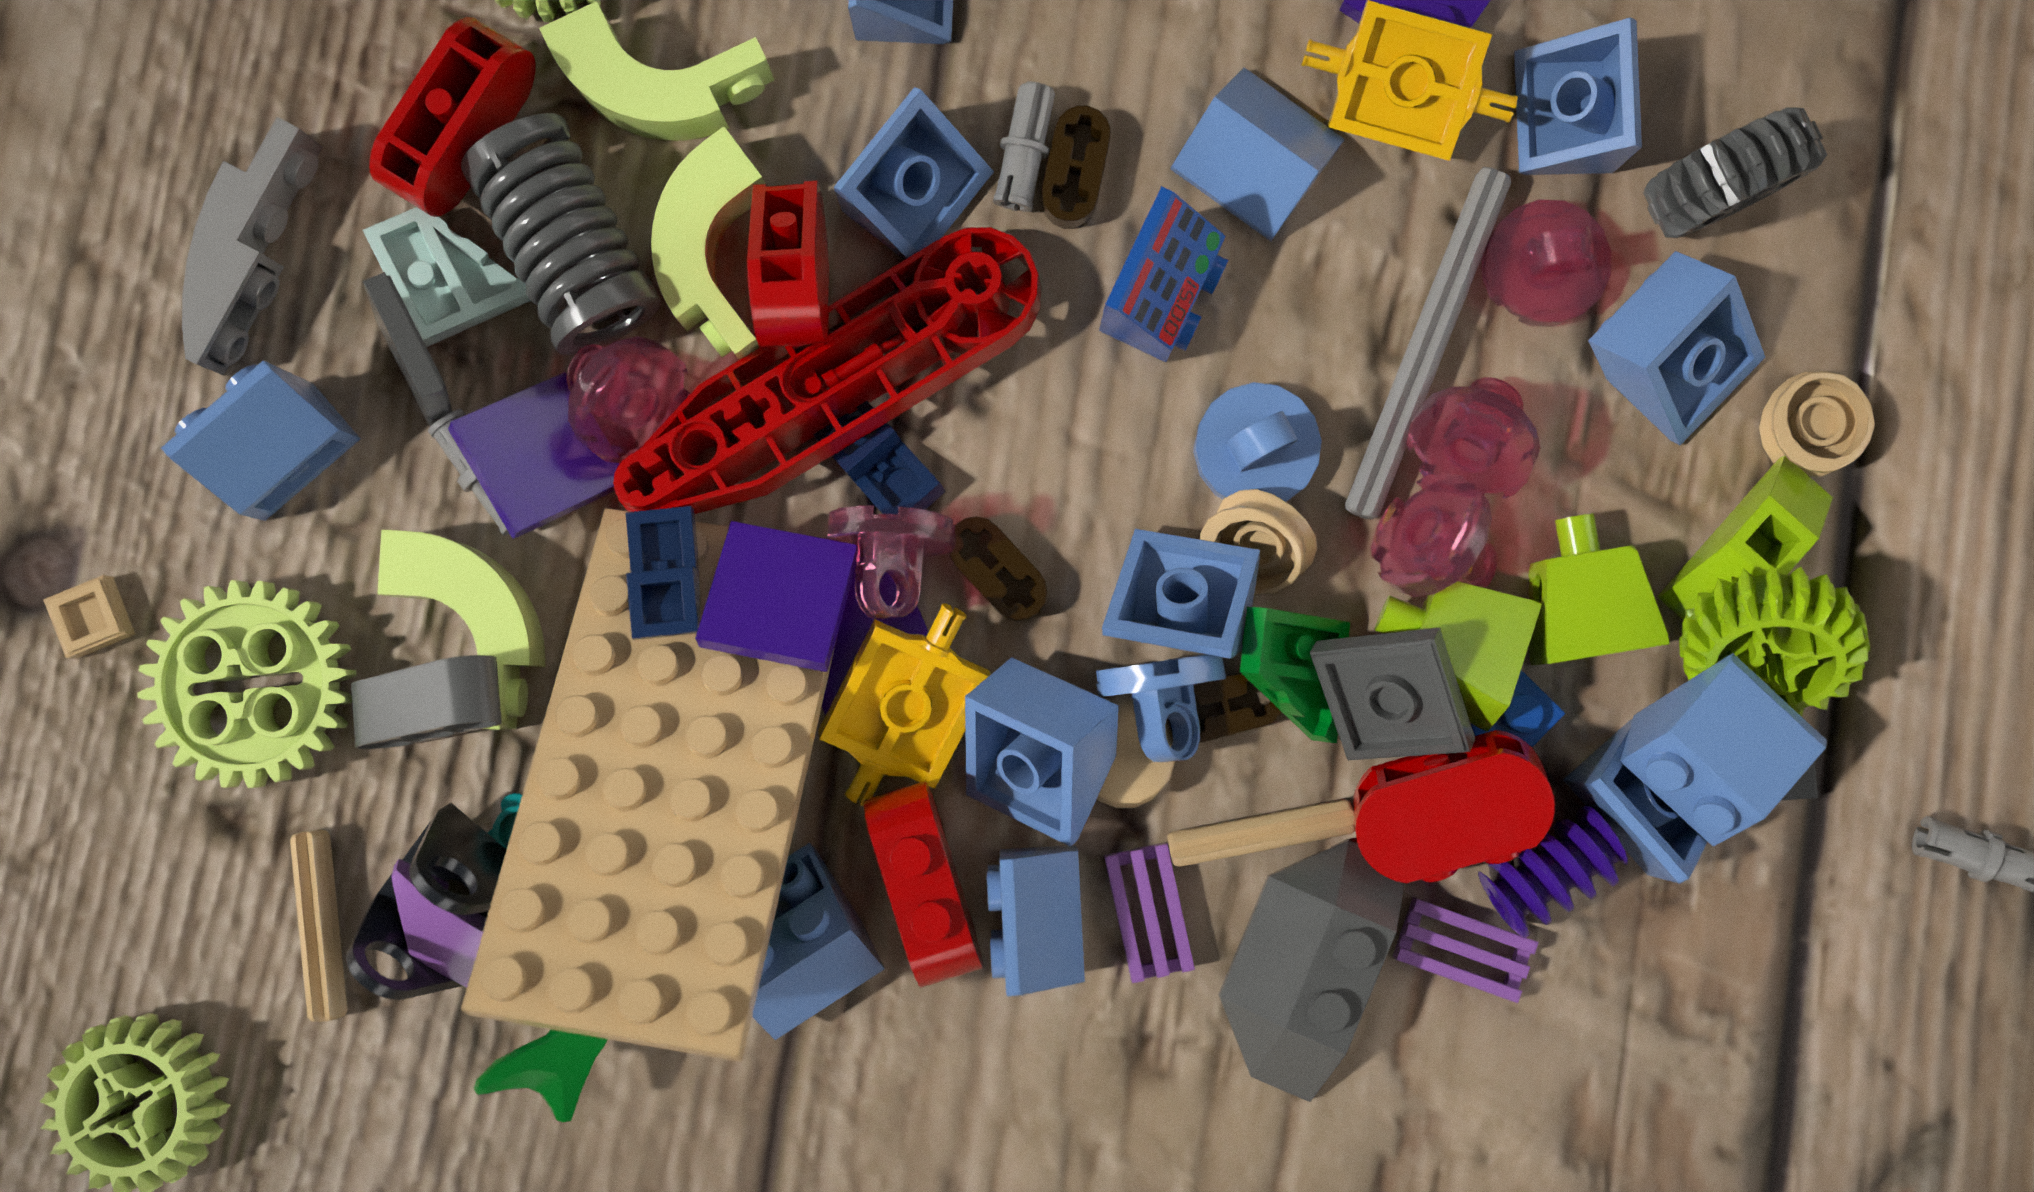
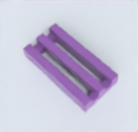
M1163 842L1104 855L1132 984L1145 981L1146 978L1155 976L1160 978L1178 971L1183 973L1195 970L1168 844ZM1156 858L1177 952V957L1166 959L1145 863V860ZM1131 863L1153 962L1141 964L1120 869V866Z
M1412 897L1392 957L1398 961L1518 1003L1522 993L1519 990L1522 978L1526 979L1530 970V966L1527 965L1530 954L1535 955L1539 942L1527 937L1523 938L1513 932ZM1425 915L1515 947L1512 959L1419 927L1421 917ZM1416 939L1507 972L1505 980L1502 983L1412 951L1413 941Z

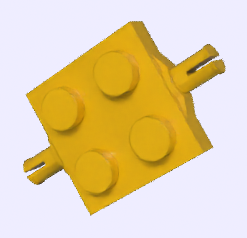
M1366 0L1357 32L1345 49L1316 42L1309 38L1306 51L1327 56L1329 59L1326 60L1304 53L1301 63L1303 67L1307 66L1337 75L1338 94L1328 123L1329 128L1448 161L1451 160L1460 130L1471 118L1473 112L1509 123L1514 113L1507 109L1492 106L1490 103L1493 102L1516 108L1518 100L1516 95L1512 96L1482 87V64L1492 34L1371 0Z
M942 603L941 609L927 636L907 634L874 619L818 730L819 740L848 751L861 764L850 787L845 792L846 797L852 802L857 803L859 798L860 805L863 806L864 800L873 797L884 775L909 777L918 782L927 781L928 786L936 788L965 732V696L991 675L988 669L959 657L950 648L963 620L967 617L964 612L956 607L952 609L951 605Z

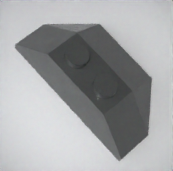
M1346 839L1331 846V848L1267 875L1218 994L1250 1076L1308 1102L1312 1101L1346 1056L1397 932L1405 883L1391 880L1373 869L1363 857L1357 843Z

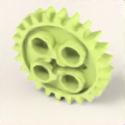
M230 580L227 594L220 587H204L205 605L198 600L182 599L180 604L186 617L185 620L173 617H163L160 620L163 627L170 634V637L167 641L148 639L146 645L160 655L157 664L139 665L138 671L154 677L155 681L153 687L138 692L137 697L156 701L157 709L149 713L142 720L144 724H163L166 728L154 743L157 748L177 745L180 747L172 763L175 767L191 766L198 761L195 779L199 781L213 780L219 774L220 786L223 788L238 787L243 777L248 788L265 787L268 775L274 782L291 780V764L299 770L313 768L315 763L309 748L318 751H331L334 748L331 739L324 731L327 728L347 727L348 722L335 713L337 704L352 703V695L339 690L340 682L357 676V673L353 669L338 668L337 659L346 655L351 650L350 644H330L328 639L340 626L337 621L324 620L315 623L322 605L318 602L306 601L297 607L300 591L283 587L276 595L274 583L257 580L251 590L248 582ZM280 633L286 642V654L282 661L275 665L269 658L268 644L273 636ZM216 640L220 645L222 657L218 667L211 671L205 661V651L209 644ZM297 672L303 675V681L298 685L251 688L244 692H214L199 696L193 693V687L198 683L246 680L252 676L274 677ZM282 696L286 697L292 708L291 720L284 728L279 727L273 715L274 706ZM218 704L222 705L227 714V725L220 735L216 734L210 723L211 713Z

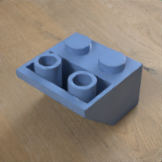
M263 360L258 365L247 366L233 375L226 384L225 389L227 392L208 408H200L185 416L175 428L176 435L163 445L161 449L172 461L239 515L266 521L361 438L312 382Z
M810 842L787 858L752 1017L774 1040L780 1038L885 969L864 924Z
M1076 845L1071 847L1053 846L1000 849V865H988L987 871L989 911H1002L1003 929L991 930L992 979L1005 978L1006 996H1021L1085 982L1079 859Z

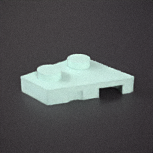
M417 207L363 229L383 272H385L386 276H391L426 347L531 301L526 294V284L519 278L514 277L491 260L487 252L468 238H462L449 229L447 223L441 218L430 216Z

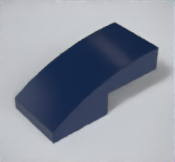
M865 401L856 407L858 410L851 414L846 413L838 418L837 421L841 427H844L874 408L868 401ZM831 423L813 435L818 441H821L836 432ZM888 423L883 424L832 455L833 459L898 532L903 530L946 492L941 483L902 442Z
M691 506L625 513L631 572L626 573L632 639L641 640L697 634L700 624V584L695 510Z

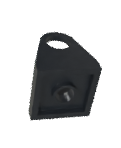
M449 803L437 811L402 860L410 864L409 874L411 881L419 893L429 902L450 913L459 915L478 913L487 918L507 849L454 804ZM391 874L371 901L347 950L346 963L349 971L367 990L392 1000H404L463 986L429 968L409 954ZM432 875L448 883L450 879L460 881L468 888L470 894L460 895L453 893L441 886ZM377 950L392 956L405 969L407 979L399 981L381 975L369 964L365 951Z

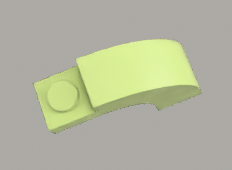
M597 1L539 28L556 63L581 98L607 121L626 131L647 138L684 141L711 136L723 126L728 130L729 127L719 107L728 102L738 105L751 101L764 91V85L775 81L756 37L685 69L661 70L641 64L622 49L610 22Z
M724 126L693 149L669 178L656 207L652 226L651 248L654 272L660 291L675 318L688 331L708 317L709 320L699 327L722 358L733 351L740 360L760 348L756 338L723 296L716 278L715 259L717 248L725 231L739 216L751 208L753 185L765 184V182Z
M381 530L377 594L396 598L435 599L456 611L466 622L473 635L477 655H489L497 658L502 723L483 729H517V717L524 716L528 702V686L526 680L520 678V666L545 667V645L541 625L533 604L524 589L501 564L476 548L423 532Z

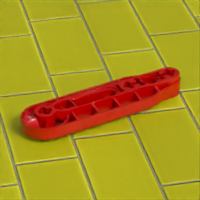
M969 227L948 234L829 305L828 330L842 321L845 325L827 335V343L812 344L797 354L795 349L800 346L760 347L700 383L641 448L627 456L618 465L614 473L613 485L619 502L629 512L691 506L695 510V514L766 496L1009 349L1030 331L1041 309L1042 286L1030 251L1013 235L992 227ZM972 247H982V252H972ZM1018 258L1028 270L1005 286L999 266ZM914 278L913 284L908 287L904 286L906 282ZM979 288L982 293L976 295L973 290ZM897 290L898 293L852 321L849 318L891 291ZM1009 298L1025 306L1021 315L1017 318L1007 314ZM922 321L925 328L915 333L911 327ZM899 332V334L878 346L879 343ZM904 342L903 345L899 346L898 348L894 349L888 354L883 355L884 353L888 352L889 350ZM954 351L962 354L953 361L949 356ZM787 354L791 356V358L744 386L741 384L744 380ZM939 360L944 364L943 367L898 394L895 392V387ZM735 387V392L703 410L713 399ZM888 393L890 399L846 426L841 427L837 421L838 418L846 413L851 414L858 410L856 407L863 402L868 401L870 403L883 394ZM764 418L766 423L762 427L757 428L755 423L759 419ZM832 423L836 432L790 460L786 459V453L813 438V434ZM732 434H734L736 438L739 440V442L734 445L728 439V437ZM717 447L716 454L708 463L695 465L698 455L703 450ZM776 459L781 464L756 480L735 485ZM679 468L684 475L679 478L673 471ZM653 485L655 490L650 494L648 488Z

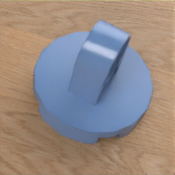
M1253 382L1229 389L1210 404L1197 427L1193 454L1200 477L1217 497L1224 499L1239 490L1258 489L1274 494L1287 502L1308 485L1319 465L1322 440L1315 416L1300 397L1278 385Z
M1207 654L1096 671L1098 681L1096 685L1099 697L1132 693L1141 749L1150 760L1160 763L1184 761L1193 757L1200 741V726L1193 684L1226 678L1223 657ZM1167 717L1173 730V743L1171 747L1166 737L1165 724Z

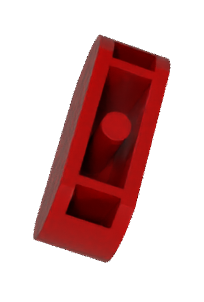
M465 17L453 23L446 29L375 138L369 161L372 179L430 216H442L455 208L470 188L461 170L462 158L478 140L515 119L528 99L534 83L536 62L533 54L474 17Z
M818 180L804 181V184L753 185L747 272L753 325L758 345L761 348L778 346L798 347L807 344L827 343L829 255L824 204Z
M1493 730L1476 735L1470 752L1406 756L1370 767L1359 780L1353 798L1356 839L1365 860L1381 875L1401 883H1410L1417 880L1437 882L1451 877L1460 868L1481 862L1488 864L1505 863L1518 857L1522 851L1536 847L1551 827L1555 811L1554 796L1541 760L1533 748L1524 740L1511 733Z
M927 781L864 800L863 807L869 835L907 958L919 987L923 988L983 969L984 964L976 931L939 812Z

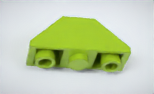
M1786 456L1780 457L1657 597L1684 620L1685 611L1694 608L1698 593H1714L1718 578L1732 583L1738 582L1743 568L1753 576L1766 575L1772 564L1779 574L1788 575L1820 538L1833 497L1796 464L1790 462Z

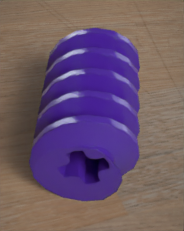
M1583 806L1578 809L1576 813L1577 824L1569 819L1557 821L1554 826L1555 837L1547 833L1543 840L1533 848V851L1531 849L1524 850L1518 857L1511 860L1512 865L1508 862L1488 864L1490 878L1478 871L1479 880L1493 906L1502 919L1521 937L1526 938L1530 936L1525 918L1529 913L1533 914L1546 926L1552 923L1548 902L1554 900L1568 913L1573 911L1574 904L1570 894L1572 888L1576 887L1590 900L1597 897L1592 880L1593 876L1598 874L1612 887L1619 884L1614 864L1620 861L1622 864L1628 865L1626 851L1608 823L1591 806Z

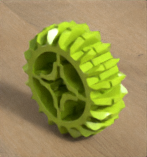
M1773 564L1766 575L1753 576L1743 568L1739 581L1735 583L1718 578L1714 593H1698L1694 608L1685 611V618L1682 622V637H1679L1680 657L1683 658L1684 673L1687 675L1688 681L1734 653L1801 717L1804 709L1809 706L1827 710L1831 696L1848 697L1851 682L1862 680L1865 667L1864 662L1868 661V652L1870 651L1865 615L1860 611L1859 604H1854V599L1849 595L1847 587L1834 588L1827 574L1809 580L1801 566L1789 575L1779 574Z

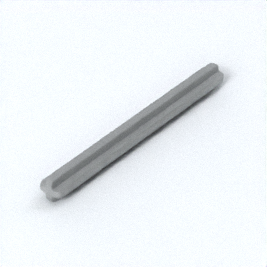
M1483 167L1474 178L1346 500V510L1356 516L1373 520L1381 513L1511 185L1510 176L1502 171Z

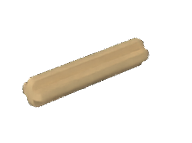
M1340 799L1173 831L1167 835L1170 858L1175 866L1181 867L1352 834L1355 832L1354 810L1350 801Z
M326 830L299 832L292 835L290 846L307 1017L311 1022L332 1021L345 1016L348 1008L331 838Z

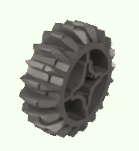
M1786 107L1780 111H1774L1761 119L1757 118L1739 129L1736 128L1719 139L1713 140L1706 146L1691 152L1685 158L1672 163V166L1659 172L1657 176L1650 179L1643 192L1649 204L1647 209L1655 225L1659 224L1665 237L1679 238L1692 232L1695 233L1704 227L1752 206L1818 169L1827 156L1820 141L1823 137L1815 121H1810L1804 108Z

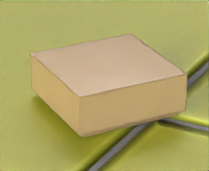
M102 575L43 599L66 658L78 659L136 635L113 576Z

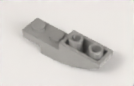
M276 117L246 172L225 161L222 162L203 203L187 257L182 293V332L185 359L223 376L229 365L235 364L244 354L249 342L248 331L259 311L267 308L278 292L280 283L278 277L284 266L263 253L268 244L276 241L283 233L288 221L287 210L299 189L304 188L311 182L318 168V155L322 146L300 128L279 117Z

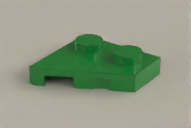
M1247 607L1242 639L1240 673L1313 741L1337 743L1338 732L1310 652L1316 641L1348 638L1350 622L1271 608Z

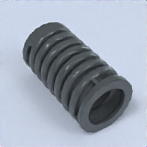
M547 113L520 118L488 133L465 153L461 160V170L472 191L480 198L484 214L492 220V229L495 235L503 241V250L506 256L515 263L517 277L526 284L528 298L538 306V317L545 326L551 328V341L556 351L561 355H573L599 348L629 334L654 316L659 310L662 301L649 276L644 271L638 270L640 260L637 254L631 249H626L629 239L622 229L616 227L618 218L611 208L605 206L606 195L599 186L593 185L595 175L588 165L581 163L583 155L581 148L577 143L568 141L571 136L566 120L560 115ZM547 139L541 146L522 154L508 163L507 158L518 150L536 141ZM637 306L632 312L626 309L628 307ZM615 315H618L620 318L619 321L597 331L579 333L584 328L603 322Z

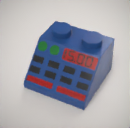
M1161 186L1106 301L1099 331L1164 362H1167L1174 346L1186 351L1202 316L1191 312L1200 290L1211 295L1213 294L1228 263V259L1217 255L1226 236L1176 193Z

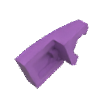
M398 859L394 865L391 877L409 954L443 976L467 987L487 918L478 913L469 915L454 914L435 906L424 898L412 883L409 874L410 864ZM432 875L441 886L448 890V882Z

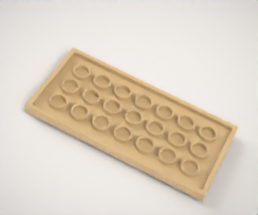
M605 508L461 1010L468 1015L742 1062L833 653L828 672L700 648L695 639L696 634L633 640L631 637L626 573H631L625 514L628 511ZM696 522L700 621L729 526Z

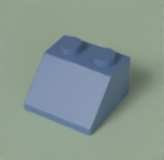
M1677 251L1654 273L1648 276L1642 286L1588 340L1606 379L1670 441L1681 445L1765 358L1736 276Z
M1732 653L1633 715L1620 762L1714 847L1765 819L1826 749L1827 740Z
M1011 657L965 696L966 795L1071 847L1078 840L1116 758L1119 705Z

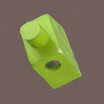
M1594 513L1555 520L1561 557L1534 562L1529 567V599L1542 604L1529 643L1531 665L1552 664L1670 644L1665 624L1637 549L1631 545L1600 550Z
M1451 579L1438 580L1421 608L1389 595L1382 607L1374 630L1385 634L1440 627L1470 723L1488 732L1510 706L1542 604L1534 600Z

